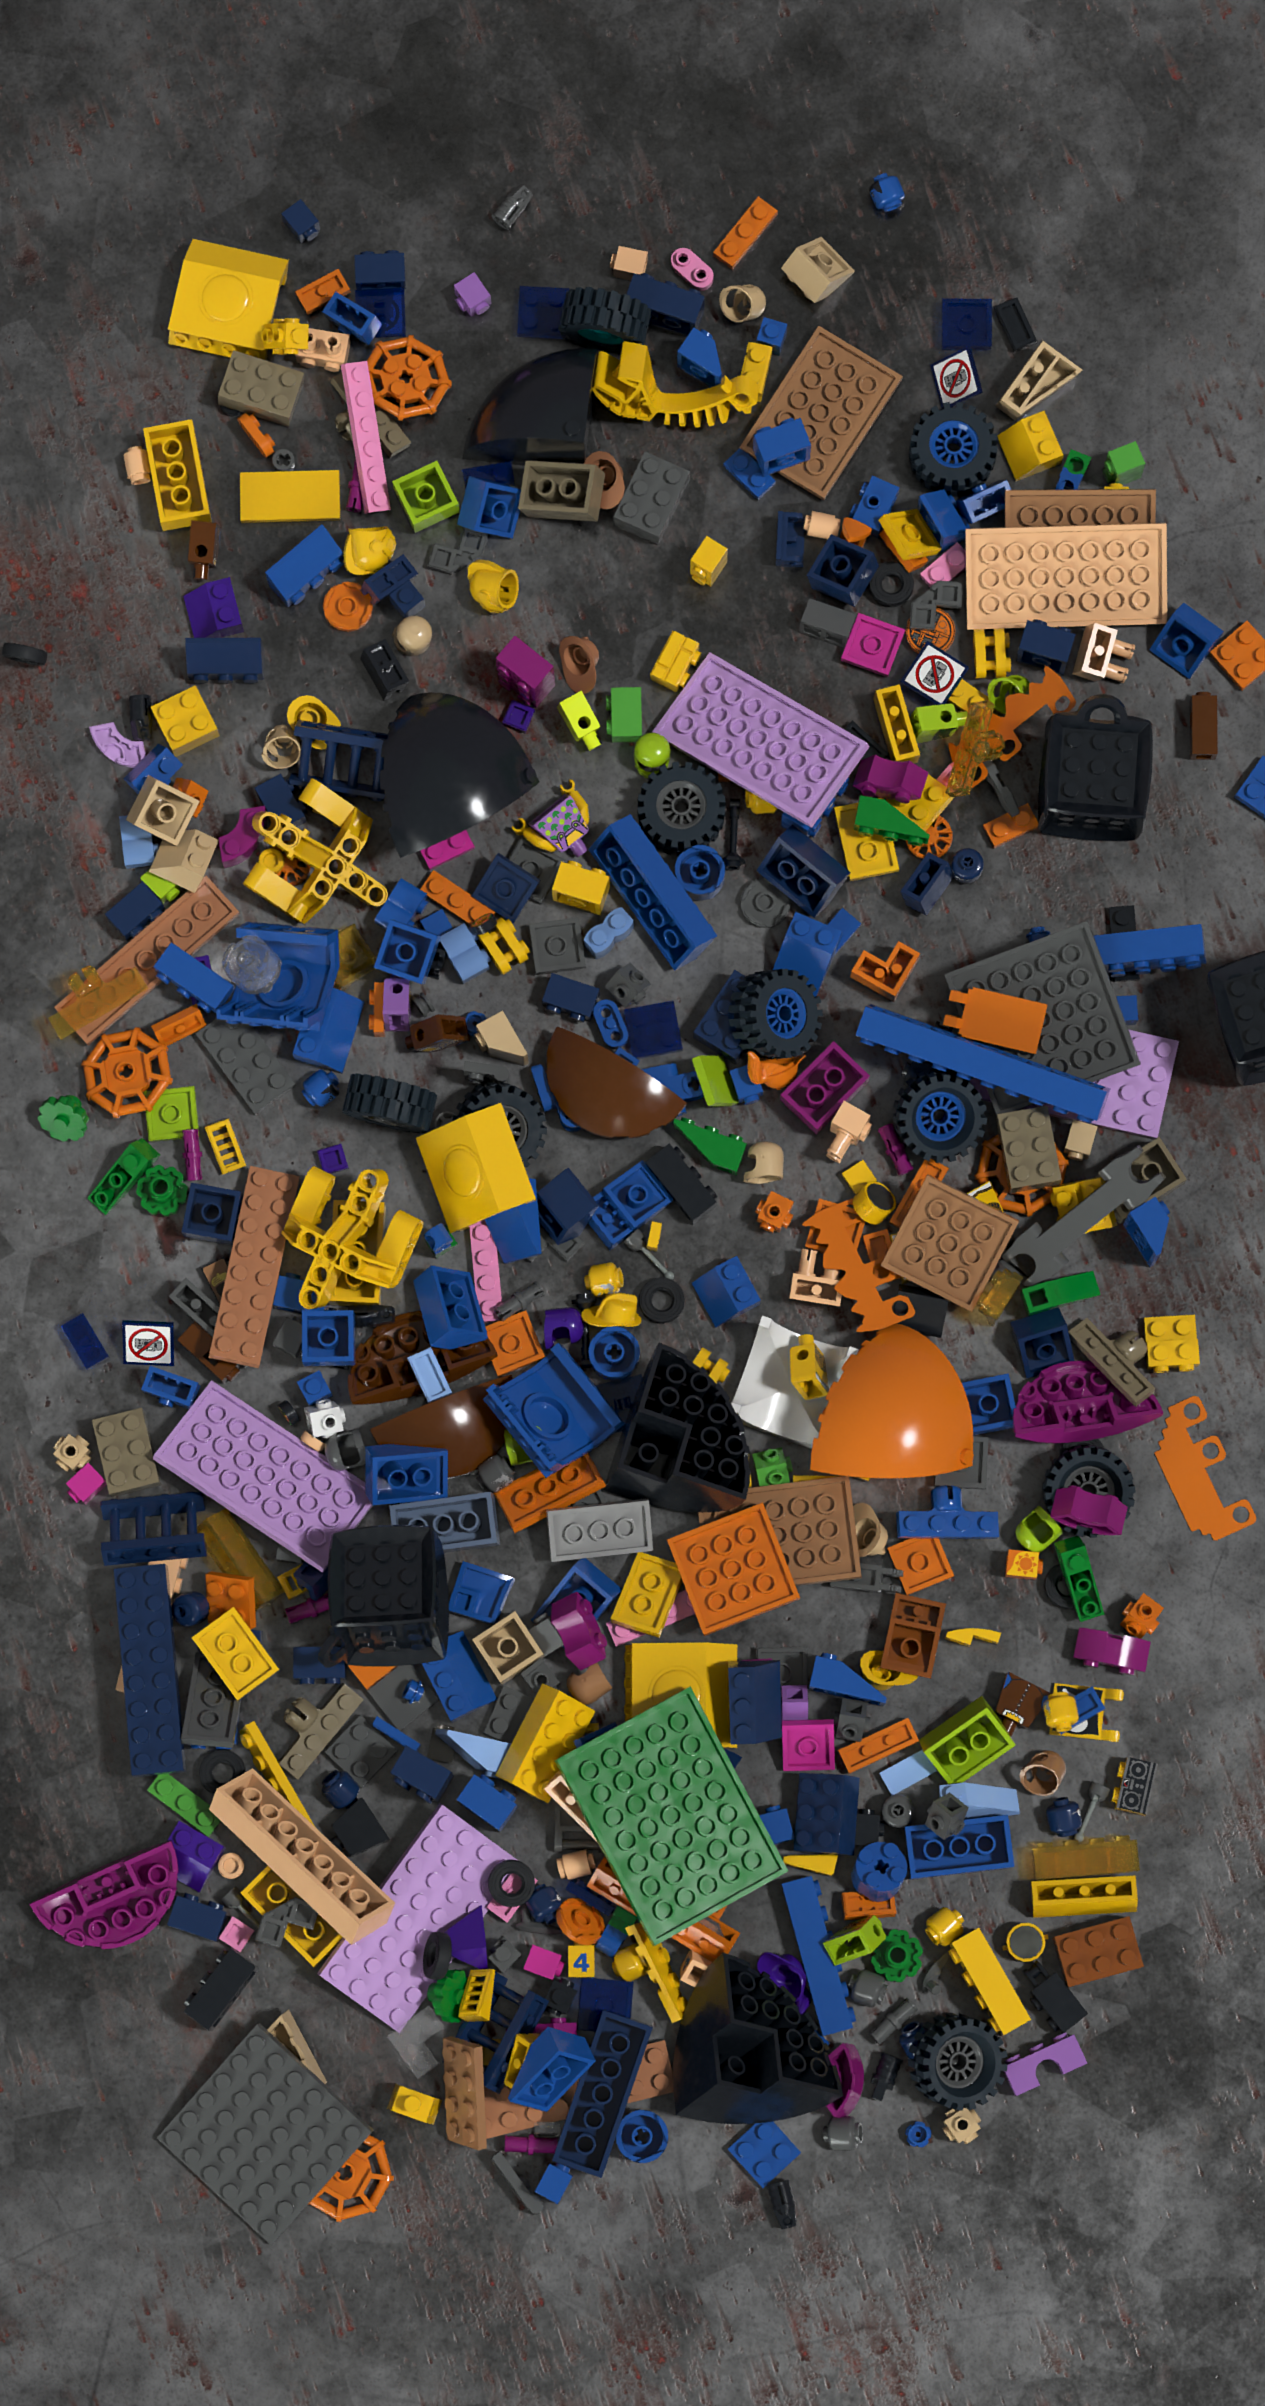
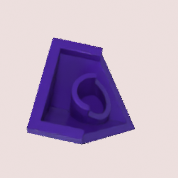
M481 1905L444 1933L450 1936L452 1957L478 1969H488Z

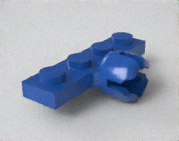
M946 1485L932 1489L930 1511H898L896 1513L897 1538L997 1539L999 1537L998 1512L964 1510L962 1507V1491L958 1486L951 1485V1488L948 1489Z

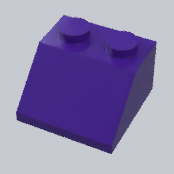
M230 577L205 583L183 596L194 638H222L244 632Z
M178 1821L167 1840H172L176 1851L179 1869L177 1880L200 1893L226 1847L183 1822Z

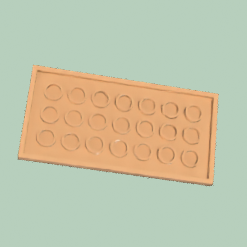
M1166 523L965 528L967 630L1025 628L1027 620L1033 621L1034 619L1046 622L1049 627L1088 626L1093 623L1103 626L1167 623Z

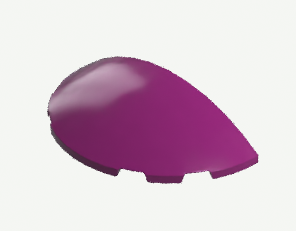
M1069 1361L1042 1370L1039 1377L1031 1383L1028 1381L1018 1395L1016 1408L1013 1411V1429L1015 1437L1045 1443L1081 1442L1104 1438L1134 1429L1163 1416V1410L1153 1394L1135 1407L1091 1361Z
M172 1840L145 1848L99 1867L43 1895L29 1905L47 1929L54 1930L71 1944L81 1947L87 1945L100 1947L101 1949H111L133 1943L147 1935L159 1924L160 1919L173 1902L177 1890L176 1884L179 1869Z

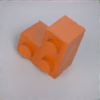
M898 941L886 962L863 950L851 971L850 978L894 1002L919 961L920 953Z

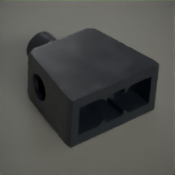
M360 1798L331 1825L337 1835L329 1841L340 1851L346 1848L349 1855L354 1857L386 1843L390 1839L365 1800Z

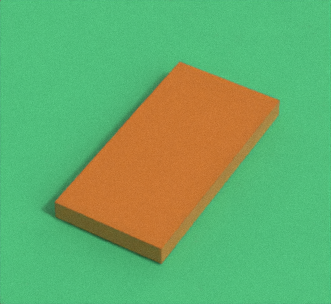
M589 1453L547 1478L537 1468L514 1480L499 1492L494 1493L514 1533H517L546 1518L547 1509L565 1508L606 1487Z

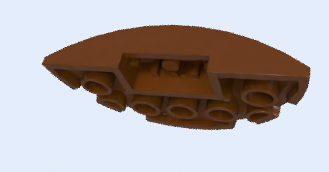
M558 1026L556 1027L549 1042L546 1055L548 1085L561 1111L582 1129L606 1138H613L614 1136L629 1137L630 1139L648 1135L650 1131L662 1125H668L687 1105V1102L665 1085L624 1058L578 1034Z
M421 1311L398 1315L395 1317L394 1323L377 1326L373 1329L372 1336L364 1344L360 1343L356 1349L355 1365H352L351 1372L348 1374V1389L352 1405L390 1402L422 1394L423 1392L407 1358L430 1347L448 1384L484 1366L498 1356L489 1338L451 1350L432 1347L429 1343Z
M512 1375L487 1381L423 1405L371 1428L370 1432L377 1445L395 1444L447 1449L448 1478L473 1472L484 1461L496 1455L505 1442V1426L483 1400L488 1395L486 1389L492 1384L502 1386L513 1379Z

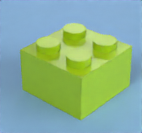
M438 461L392 481L393 490L415 533L460 512L459 503Z

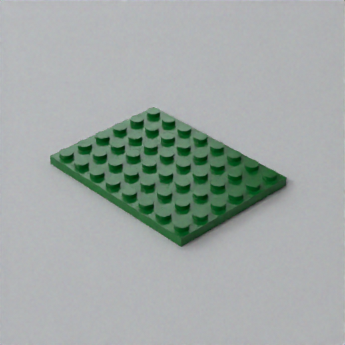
M691 1686L554 1760L652 1946H656L788 1872L783 1859Z

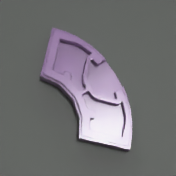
M114 722L89 727L93 740L99 750L115 763L134 768L146 756L143 741H131L124 738L117 731Z

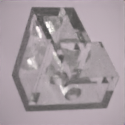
M430 2005L387 2036L417 2079H420L440 2064L425 2044L427 2040L445 2028V2025Z

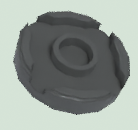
M766 878L756 879L750 882L742 893L741 910L744 917L752 925L759 928H771L779 925L787 917L790 910V898Z

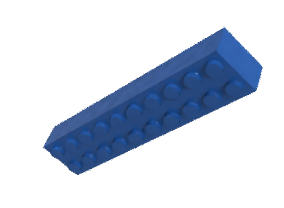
M873 1004L865 1006L856 1032V1036L861 1037L860 1042L870 1046L884 1045L885 1051L896 1055L902 1052L909 1054L908 1059L918 1063L932 1062L933 1068L947 1072L949 1069L957 1071L956 1076L963 1079L971 1080L974 1077L980 1079V1084L992 1089H995L997 1086L1003 1087L1006 1094L1014 1097H1019L1021 1094L1030 1097L1029 1102L1043 1106L1045 1103L1054 1105V1111L1066 1115L1069 1112L1078 1114L1077 1119L1088 1123L1101 1118L1111 1088L975 1040L961 1037L958 1034Z

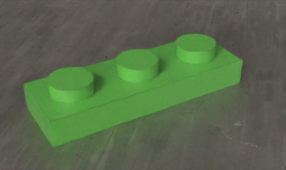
M169 1774L158 1775L147 1789V1791L208 1837L211 1836L221 1823V1820L209 1810L210 1805Z

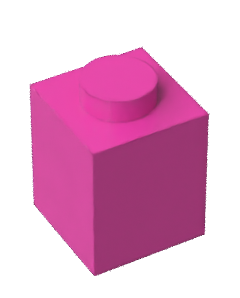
M87 1463L66 1483L70 1488L67 1493L76 1503L82 1500L86 1505L107 1483Z
M532 1944L524 1970L553 1981L555 1976L560 1977L565 1962L561 1961L562 1955Z

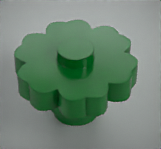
M73 1095L60 1096L59 1099L49 1097L43 1101L39 1108L38 1121L42 1129L50 1131L51 1137L65 1142L68 1138L77 1141L84 1136L89 1117L86 1115V1110L82 1108V1103L77 1097Z
M161 1165L147 1169L146 1178L138 1180L136 1190L138 1197L142 1198V1208L151 1215H156L160 1212L164 1217L177 1213L179 1211V1204L187 1202V1194L189 1192L188 1186L183 1183V1174L174 1167H169L165 1170Z
M892 1929L888 1936H886V1939L873 1951L875 1955L871 1958V1963L876 1973H885L887 1981L900 1983L904 1981L906 1976L914 1977L917 1974V1971L922 1966V1962L918 1957L922 1955L923 1949L917 1938H909L906 1930Z
M448 1969L443 1979L433 1982L428 1988L427 1998L433 2004L435 2014L441 2016L444 2022L459 2023L461 2021V2018L458 2017L459 2008L468 1980V1976H466L463 1970Z

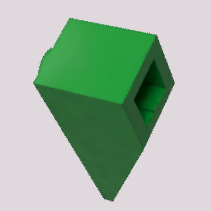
M860 795L854 830L858 831V834L868 837L873 836V834L882 835L883 839L888 841L908 840V844L914 846L928 844L930 835L886 800Z
M688 1118L674 1119L673 1127L712 1168L737 1176L747 1143L743 1142L742 1137L734 1134H729L728 1137L721 1135L718 1129L711 1126H705V1128L695 1126V1122Z
M143 1138L130 1143L87 1199L102 1213L107 1215L138 1183V1180L146 1174V1170L152 1167L161 1154Z
M1093 1271L1024 1288L1020 1293L1027 1317L1101 1295Z
M1074 1536L1055 1542L1054 1545L1079 1621L1083 1622L1104 1615L1087 1550L1081 1538Z

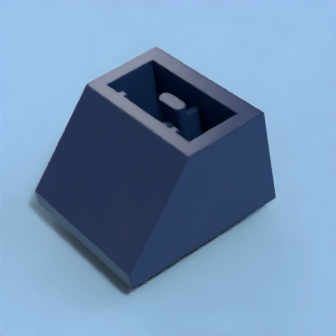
M569 1168L562 1171L537 1192L539 1222L557 1245L580 1236L599 1207L594 1198Z

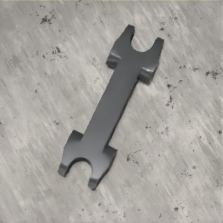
M1140 1145L1117 1156L1103 1167L1098 1174L1105 1183L1047 1230L1044 1231L1035 1222L1021 1233L1013 1245L1002 1255L1006 1262L1014 1256L1023 1253L1030 1255L1034 1259L1036 1265L1035 1272L1025 1280L1024 1285L1026 1287H1031L1042 1280L1050 1278L1066 1265L1069 1260L1062 1251L1121 1203L1131 1212L1145 1202L1154 1189L1166 1178L1162 1172L1157 1173L1149 1180H1140L1133 1175L1131 1170L1132 1162L1144 1151Z

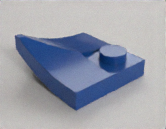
M1262 756L1234 795V798L1264 819L1265 756Z
M463 1561L449 1601V1612L495 1625L498 1623L515 1579Z

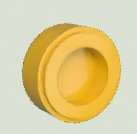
M269 848L260 854L259 863L277 874L284 867V858L279 850Z

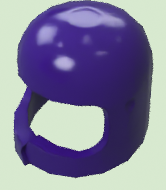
M564 1307L545 1310L544 1338L546 1349L552 1348L554 1341L560 1338H569L571 1344L578 1342L582 1338L584 1331L583 1319L577 1309Z

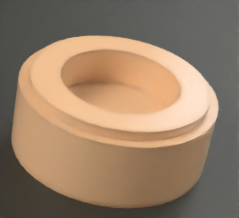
M304 1431L300 1437L301 1440L316 1451L322 1452L325 1442L318 1437L314 1438L308 1431Z
M227 1853L220 1858L218 1870L227 1879L238 1878L244 1871V1861L235 1853Z

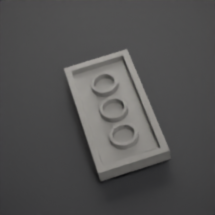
M648 1499L546 1510L551 1562L653 1551Z

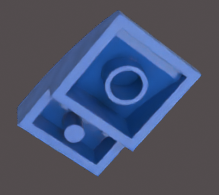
M642 1160L605 1186L600 1193L593 1197L599 1207L588 1224L610 1251L628 1238L634 1231L645 1225L674 1199Z

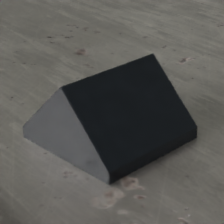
M899 1284L897 1296L903 1295L909 1298L915 1309V1315L898 1322V1324L908 1326L922 1335L941 1338L949 1300L928 1289ZM896 1301L894 1313L898 1316L905 1315L908 1312V1305L903 1301Z

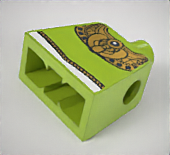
M871 1915L849 1923L823 1942V1945L836 1966L872 1953L886 1939V1934L882 1928L881 1921L875 1915ZM847 1940L848 1942H850L852 1940V1944L850 1947L847 1946L844 1942H846Z

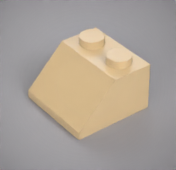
M822 237L797 247L781 267L787 274L788 279L796 283L804 292V295L814 303L827 298L855 272Z
M148 775L126 820L178 846L200 801Z
M197 829L185 830L178 846L162 839L149 872L195 893L205 875L219 840Z
M503 1011L476 1025L477 1033L474 1034L475 1040L482 1052L487 1050L490 1057L523 1066L529 1064L528 1054Z

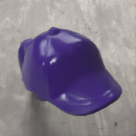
M770 1952L762 1953L757 1961L758 1972L762 1973L765 1971L778 1987L783 1985L797 1999L795 2004L799 2007L801 2016L805 2014L806 2009L811 2003V1993L805 1986L806 1974L802 1964L790 1954L778 1956Z

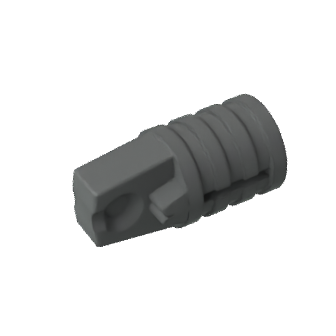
M518 185L506 196L492 214L493 220L502 228L509 230L511 225L514 224L524 211L533 194L526 186Z

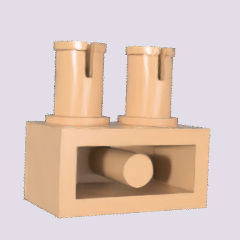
M309 328L308 349L299 350V353L295 354L297 363L306 368L320 366L325 367L326 370L331 372H339L341 365L347 363L351 344L350 335Z
M1097 623L1090 624L1085 627L1072 674L1094 682L1106 677L1123 684L1127 679V676L1124 674H1128L1129 670L1128 668L1109 663L1111 653L1130 660L1134 654L1131 650H1135V645L1117 640L1118 630Z
M843 1101L831 1122L830 1131L836 1134V1137L827 1149L828 1153L826 1156L834 1162L840 1163L850 1145L854 1144L856 1146L859 1140L864 1142L871 1130L872 1124L869 1123L871 1115Z
M801 1249L799 1270L796 1273H792L789 1299L840 1306L842 1295L834 1289L835 1285L841 1280L839 1278L840 1270L824 1269V1275L816 1277V1274L813 1273L818 1251L810 1250L809 1260H807L808 1250Z

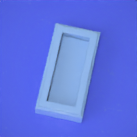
M431 1347L407 1358L427 1403L452 1394Z
M922 1749L880 1772L879 1775L890 1795H895L937 1772V1770Z

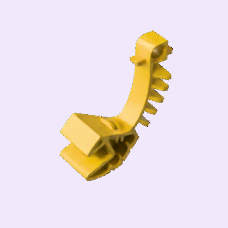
M624 341L622 343L620 360L604 351L598 352L592 391L606 407H610V410L618 416L623 415V417L627 418L637 417L638 420L650 422L658 412L665 413L664 425H670L671 414H679V426L685 427L687 415L692 412L696 428L701 426L703 410H705L709 426L715 425L717 410L721 423L727 422L730 404L738 412L751 413L752 406L756 405L758 401L759 385L746 375H740L730 380L725 375L721 379V384L708 389L690 393H663L656 385L648 347Z

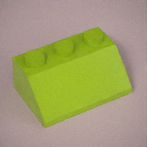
M980 1696L919 1739L923 1752L948 1784L963 1783L1016 1746L999 1717L983 1696Z

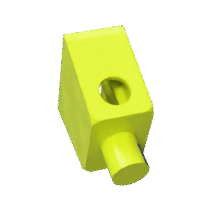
M582 691L558 704L557 709L576 742L583 739L589 751L602 744L596 733L600 728V724ZM578 721H585L588 728H581Z

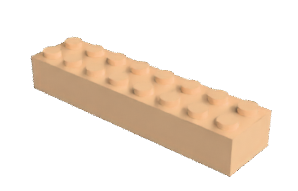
M253 1768L216 1789L209 1810L351 1945L387 1924L395 1902Z

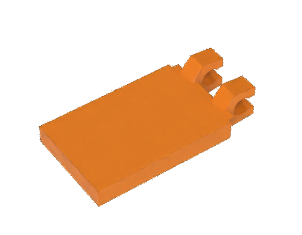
M977 987L968 989V993L951 990L949 1000L965 1004L962 1018L946 1014L943 1025L959 1028L958 1033L962 1034L961 1037L1033 1054L1037 1053L1048 1004Z

